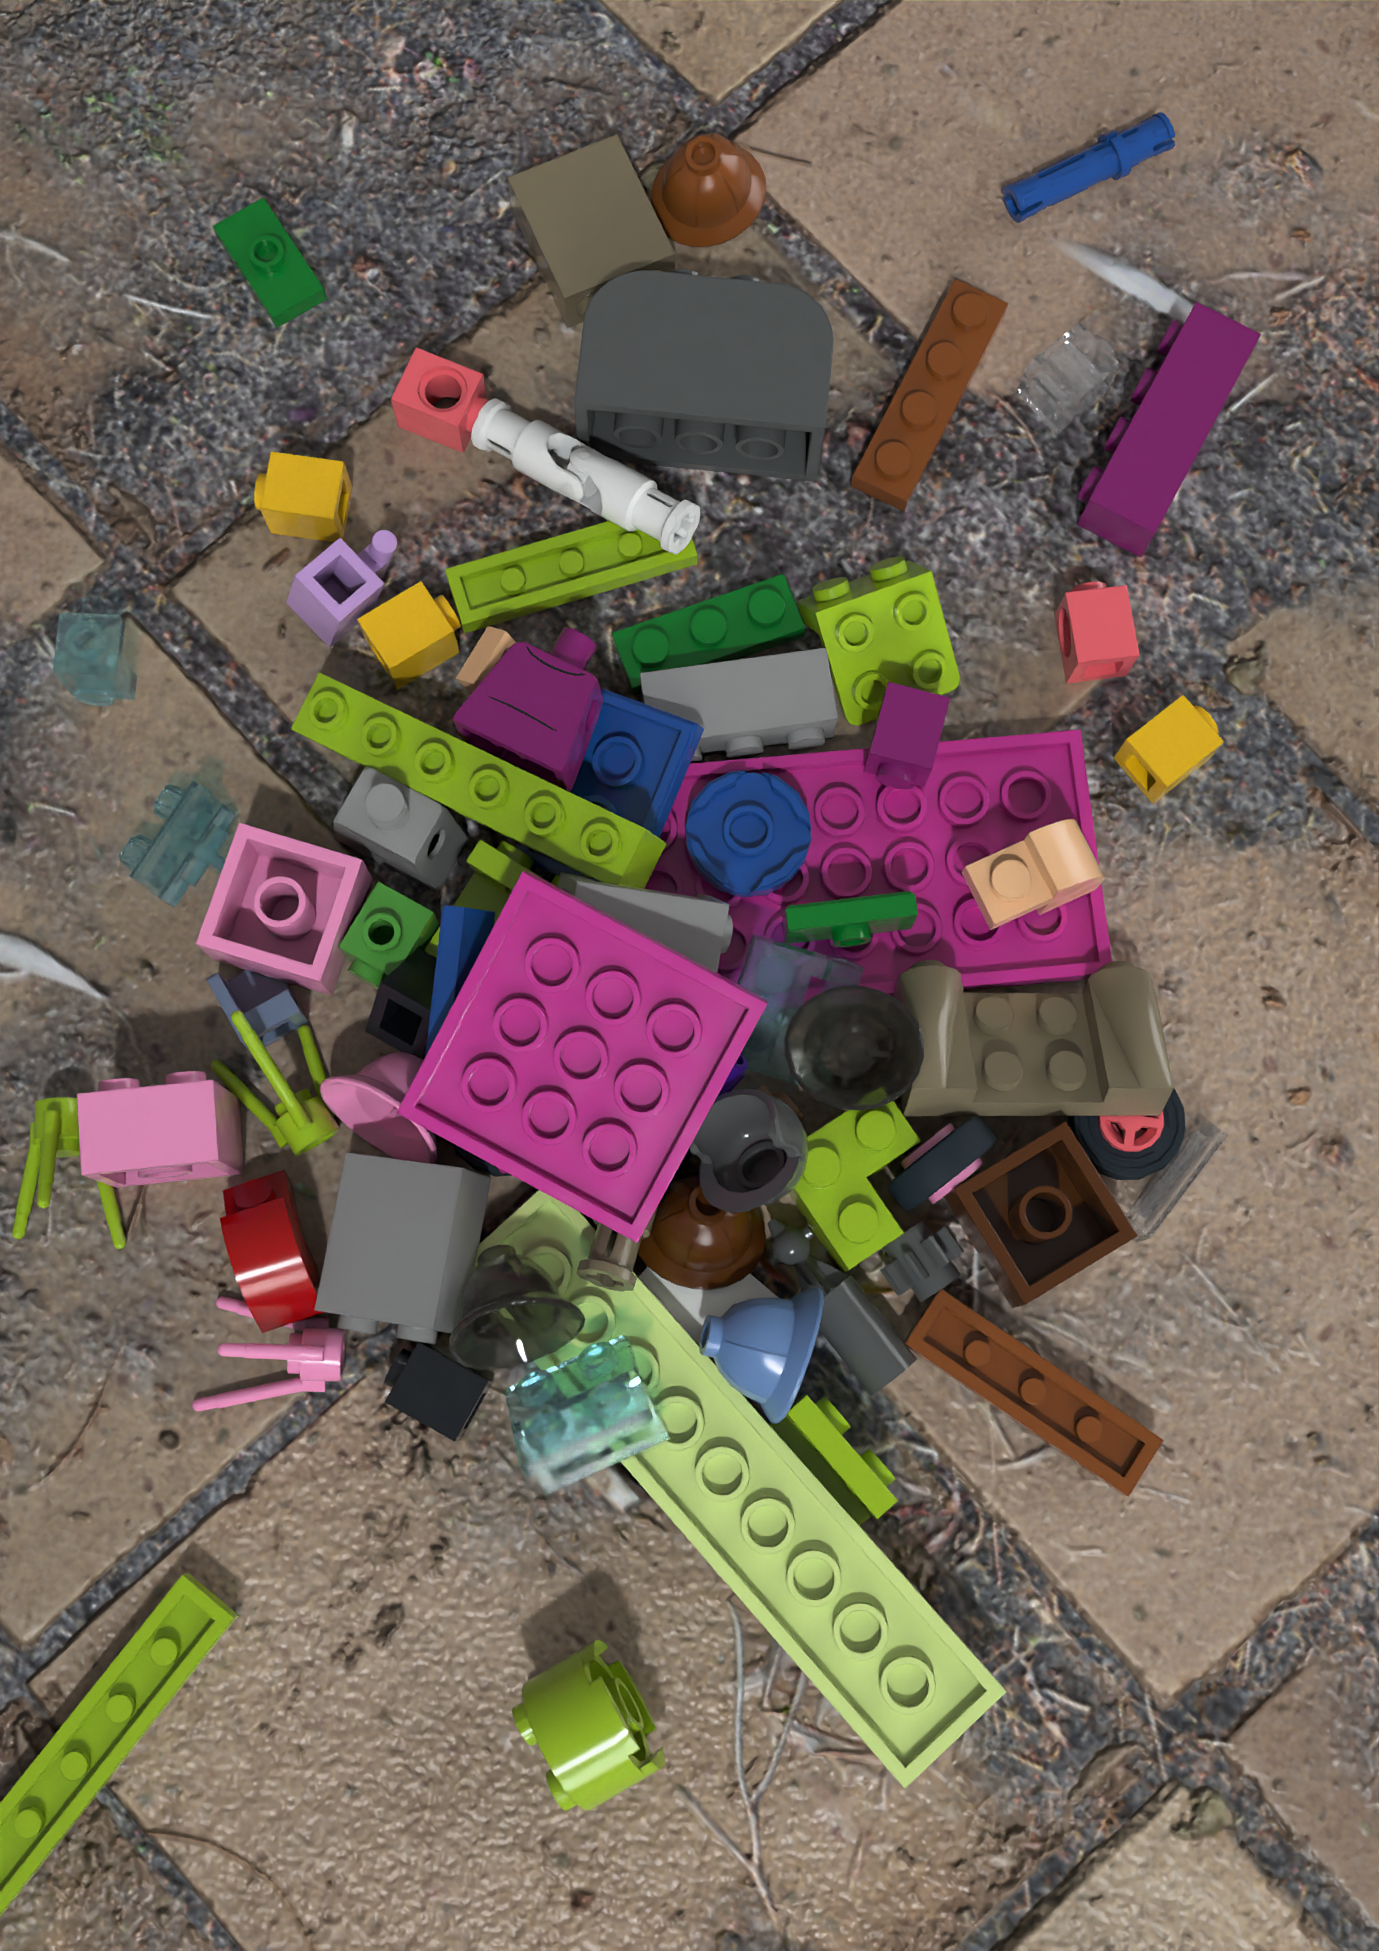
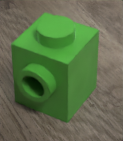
M378 881L339 945V949L347 960L352 962L347 971L366 984L379 989L380 982L415 950L420 948L425 951L440 924L433 911Z

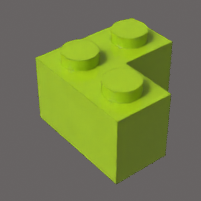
M884 1087L807 1137L808 1159L806 1169L796 1187L788 1193L837 1268L844 1272L849 1271L904 1234L868 1179L910 1152L921 1141Z

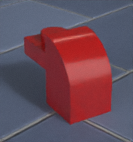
M285 1169L222 1190L226 1216L220 1218L225 1246L241 1293L261 1333L323 1313L314 1310L320 1284L318 1267L301 1233L294 1190Z

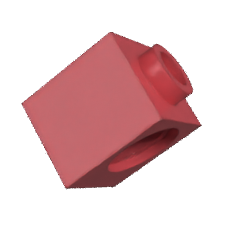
M417 347L391 397L398 427L464 453L471 439L472 427L479 411L489 401L487 400L482 373ZM446 397L458 400L450 408L440 409L433 406L436 401Z
M1094 581L1077 585L1070 592L1065 593L1054 617L1066 684L1127 676L1140 656L1127 585L1107 587L1104 582Z

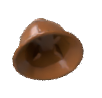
M702 134L679 145L673 155L660 168L652 186L651 205L668 238L678 244L689 247L715 246L737 237L757 218L765 201L766 177L761 165L751 153L735 145L720 134Z

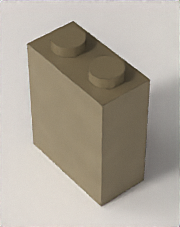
M617 134L507 177L511 211L567 328L584 322L585 313L591 299L610 280L634 271L670 272L675 270V252Z

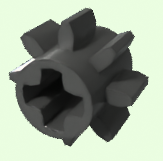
M922 1220L883 1247L893 1262L880 1271L897 1296L902 1295L911 1288L919 1301L922 1302L961 1275L952 1260L963 1253L964 1250L947 1226L932 1233L925 1221Z

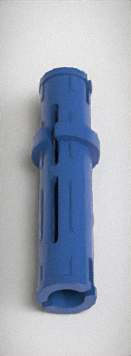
M1158 112L1118 133L1116 130H1110L1100 135L1098 142L1088 148L1053 163L1024 179L1022 178L1004 186L1003 194L1005 197H1003L1010 217L1016 223H1020L1026 218L1037 214V212L1062 202L1111 177L1114 180H1119L1129 175L1132 167L1153 156L1173 149L1175 141L1172 138L1175 137V132L1169 118L1164 113Z

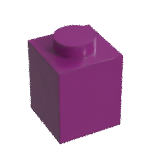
M888 682L880 706L864 772L876 775L878 782L896 789H911L913 785L925 787L935 761L950 697Z

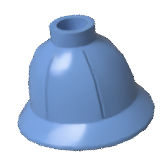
M813 1287L796 1294L791 1299H748L733 1304L722 1317L707 1315L704 1320L700 1336V1354L713 1357L719 1373L729 1385L744 1396L760 1403L763 1412L773 1424L780 1423L786 1417L804 1378L822 1318L824 1305L822 1290L820 1287Z

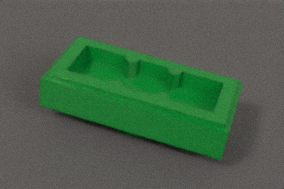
M264 197L212 226L217 239L276 328L327 300L323 286Z
M905 891L790 905L785 909L782 920L784 943L793 944L832 939L833 946L851 947L870 942L872 940L871 934L911 929L918 916L915 893Z

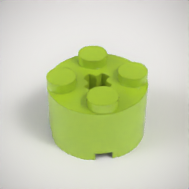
M595 1640L526 1681L522 1687L523 1702L512 1708L515 1724L523 1739L530 1746L538 1743L550 1767V1770L546 1772L547 1784L555 1801L564 1811H568L576 1805L586 1811H591L662 1769L665 1765L663 1747L653 1753L650 1752L646 1736L657 1729L641 1693L620 1660L607 1666L599 1656L609 1648L601 1640Z

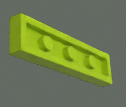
M606 521L446 568L445 573L465 634L697 565L698 554L692 538L688 545L675 555L662 549L660 541L638 529L629 532L610 521Z

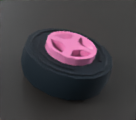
M979 1116L970 1117L957 1128L952 1123H949L900 1163L905 1170L893 1178L887 1187L891 1195L907 1212L915 1209L926 1199H929L934 1204L984 1164L979 1157L993 1147L997 1139Z

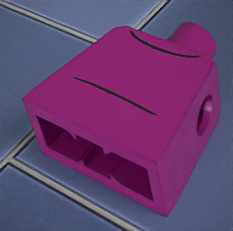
M567 627L563 628L549 653L523 641L514 643L454 715L453 722L461 740L570 792L576 781L603 704L598 679L591 673L584 671L597 649L596 644L583 633Z

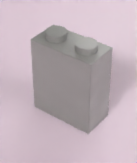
M346 1152L314 1310L339 1315L337 1328L377 1335L379 1322L398 1325L395 1338L430 1344L436 1343L438 1331L462 1335L491 1178L460 1167Z

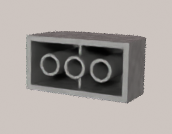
M675 269L670 272L643 270L620 275L607 282L597 291L585 313L574 397L577 440L618 462L817 482L826 429L834 346L833 330L828 316L822 307L807 293L785 284L762 282L760 279L749 275L721 278L701 276L697 272L688 269Z

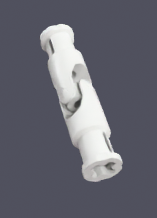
M494 398L488 401L479 411L471 433L472 444L475 447L486 452L495 451L510 459L517 471L586 506L592 512L629 532L638 529L660 541L661 548L669 553L678 554L690 542L699 524L700 507L688 500L680 502L658 490L654 480L616 460L604 456L541 420H534L532 422L513 413L511 406L504 401Z

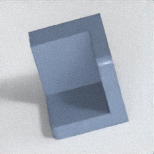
M247 970L228 981H225L218 972L206 978L239 1039L247 1049L248 1047L241 1038L242 1036L231 1020V1014L236 1010L244 1014L265 1047L299 1029L301 1025L309 1023L288 984L284 981Z

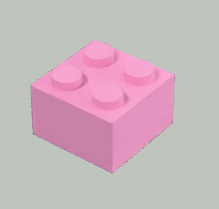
M239 823L196 945L214 961L332 996L345 960L339 945L361 911L373 878L362 859Z
M200 1071L168 1074L165 1076L166 1085L140 1087V1081L133 1078L98 1082L99 1092L77 1094L81 1175L115 1188L243 1175L245 1173L240 1100L221 1086L219 1082L207 1080L206 1073Z

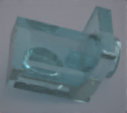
M64 612L59 615L53 673L79 702L93 706H110L114 704L115 699L135 700L137 675L122 656L125 623L119 615Z

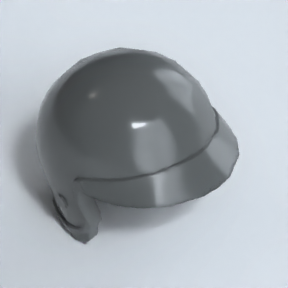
M742 1088L718 1096L689 1147L690 1152L701 1159L699 1178L703 1196L712 1206L726 1212L735 1213L750 1211L761 1205L771 1204L791 1192L802 1177L808 1159L807 1134L798 1115L783 1101L767 1095L762 1090Z

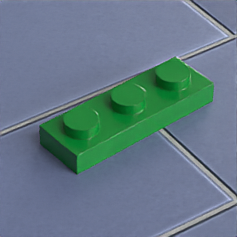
M781 574L612 632L611 637L632 696L640 694V673L738 660L804 637L805 625L785 575Z

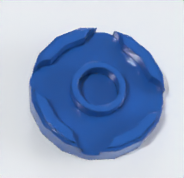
M747 770L732 771L709 782L692 801L685 825L687 854L697 873L717 890L738 897L768 895L787 885L803 867L811 843L810 814L799 793L780 777L765 772L762 775L755 772L746 773Z

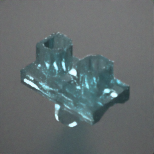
M193 780L187 789L174 785H166L154 802V814L165 823L153 841L140 834L136 837H131L119 855L120 861L131 871L129 877L173 908L177 906L190 885L193 887L197 885L207 868L219 875L221 874L226 859L219 855L218 851L228 838L229 833L226 830L236 816L231 809L217 800L209 789Z

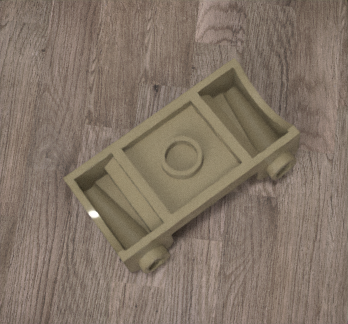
M925 960L915 963L909 970L901 973L897 979L890 1004L891 1018L896 1024L901 1046L903 1116H1160L1174 1089L1162 1021L1151 974L1145 969L1135 967L1130 962L1114 961L1103 965L1088 978L1082 993H964L961 973L936 960Z

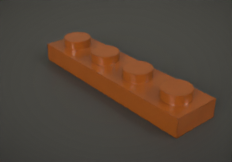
M957 279L954 280L852 476L851 487L899 510L905 511L994 338L1009 303Z
M943 1289L934 1294L904 1340V1343L911 1351L1123 1496L1129 1497L1164 1441Z

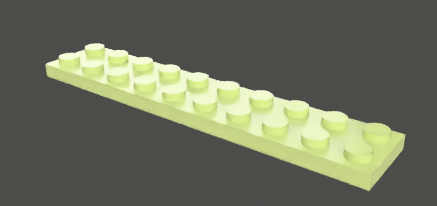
M540 1190L537 1191L479 1244L471 1290L892 1775L906 1788L1006 1693L1005 1688L749 1400L729 1385L719 1373L716 1363L709 1356L700 1354V1345L633 1270L632 1273L637 1277L634 1290L623 1292L596 1286L578 1276L577 1269L581 1260L588 1259L596 1229L581 1212Z

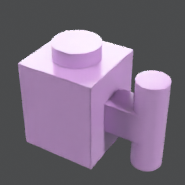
M388 530L377 531L373 535L371 543L359 554H356L339 538L294 576L286 603L329 648L358 624V618L374 609L385 584L381 579L384 577L397 547L395 535Z

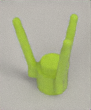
M238 1010L232 1012L231 1020L282 1101L274 1108L280 1118L278 1119L220 1060L211 1062V1069L235 1096L269 1129L280 1149L289 1145L294 1155L299 1156L314 1149L338 1133L340 1128L334 1119L336 1115L328 1108L321 1096L320 1085L327 1077L310 1027L304 1024L301 1025L298 1029V1034L317 1094L316 1097L312 1096L308 1088L294 1094L244 1014Z
M55 1097L35 1101V1120L30 1123L29 1149L12 1229V1236L15 1239H22L25 1235L37 1180V1205L40 1208H47L51 1202L56 1157L80 1155L77 1098ZM96 1181L113 1245L116 1249H123L126 1246V1238L114 1188Z

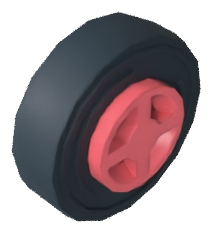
M1175 1088L1160 1116H1068V1126L1097 1172L1115 1180H1140L1164 1169L1179 1152L1186 1131L1184 1107ZM1111 1122L1118 1124L1119 1128L1123 1131V1138L1121 1137V1132L1117 1129L1116 1125L1111 1124Z

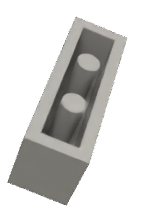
M826 648L640 673V694L643 704L698 723L704 728L690 764L701 762L702 756L726 753L730 759L751 758L763 753L766 747L787 744L788 748L793 751L810 750L822 746L825 743V739L834 737L838 715Z

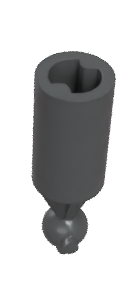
M773 1218L767 1223L773 1238V1253L767 1259L774 1267L780 1263L787 1266H795L801 1292L813 1287H820L824 1296V1305L819 1330L870 1396L893 1381L917 1360L852 1275L809 1254L811 1250L810 1239L815 1236L814 1231L809 1225L803 1229L788 1227L777 1218Z

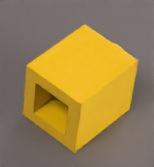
M271 452L267 473H259L256 479L254 504L256 510H261L271 534L335 542L339 538L342 540L344 538L353 487L344 461Z
M422 581L357 619L366 643L397 690L460 653L454 631L460 628L461 624L454 610L443 595L433 599Z
M1182 695L1128 737L1113 759L1150 802L1154 804L1205 764L1224 741L1218 735V727L1212 716L1202 707L1193 706Z

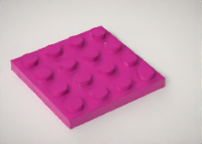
M526 870L521 873L397 1113L638 1243L765 1010L768 1000Z

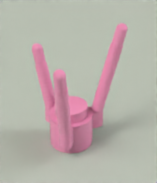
M220 1296L216 1299L218 1308L254 1318L245 1300L241 1301L226 1296ZM306 1318L284 1326L303 1331V1334L290 1333L288 1345L221 1343L217 1348L220 1356L287 1360V1372L289 1374H300V1377L197 1398L193 1401L192 1408L195 1411H205L302 1391L325 1392L326 1381L341 1382L343 1378L345 1329L330 1328V1318Z

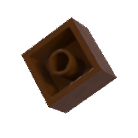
M1066 1121L943 1196L1011 1308L1028 1304L1138 1236Z

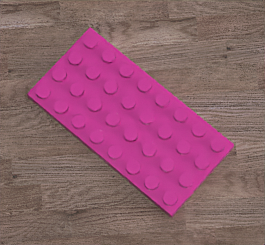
M1081 729L939 742L933 768L925 787L913 785L911 789L888 787L878 782L876 775L864 772L870 748L691 763L660 835V839L667 844L644 888L697 897L698 894L708 895L729 904L728 914L731 916L733 923L732 938L727 951L720 954L717 973L768 1000L765 1009L892 998L900 974L909 970L915 963L925 960L940 961L945 966L959 971L962 977L963 991L1088 980L1100 967L1112 962L1102 883L1096 890L1044 914L1039 915L1037 910H1034L990 930L962 874L965 866L1023 841L1028 833L1066 819L1076 820L1099 865ZM747 770L746 773L755 772L762 775L765 772L780 777L799 793L810 814L811 843L803 867L787 885L768 895L738 897L717 890L697 873L687 854L685 825L692 801L709 782L732 771ZM905 891L915 893L918 916L911 929L871 934L872 940L870 942L851 947L833 946L832 939L793 944L784 943L782 920L785 909L790 905Z

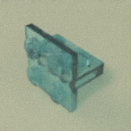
M621 1335L608 1342L594 1343L585 1348L579 1355L547 1370L531 1372L505 1391L519 1466L526 1477L533 1475L537 1477L546 1495L670 1439L666 1423L639 1372L632 1346L626 1335Z

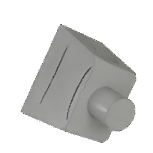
M370 767L363 769L333 821L335 840L439 894L469 841L444 806ZM433 837L438 838L435 848L428 855L431 840Z

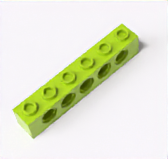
M320 672L291 727V730L363 767L373 768L439 804L598 882L644 889L667 844L649 830Z

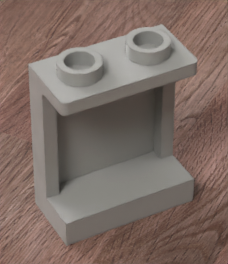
M560 872L558 883L560 889L717 973L720 954L727 951L732 938L733 923L731 916L728 914L729 904L708 895L698 894L697 897L602 883L586 876Z

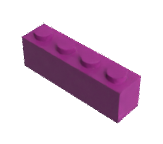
M1198 302L1195 303L1185 323L1173 319L1156 353L1166 357L1158 372L1147 367L1130 399L1131 402L1139 405L1132 421L1122 416L1119 418L1103 449L1113 454L1105 471L1093 466L1078 494L1077 499L1087 504L1077 523L1078 526L1142 557L1260 338V333Z

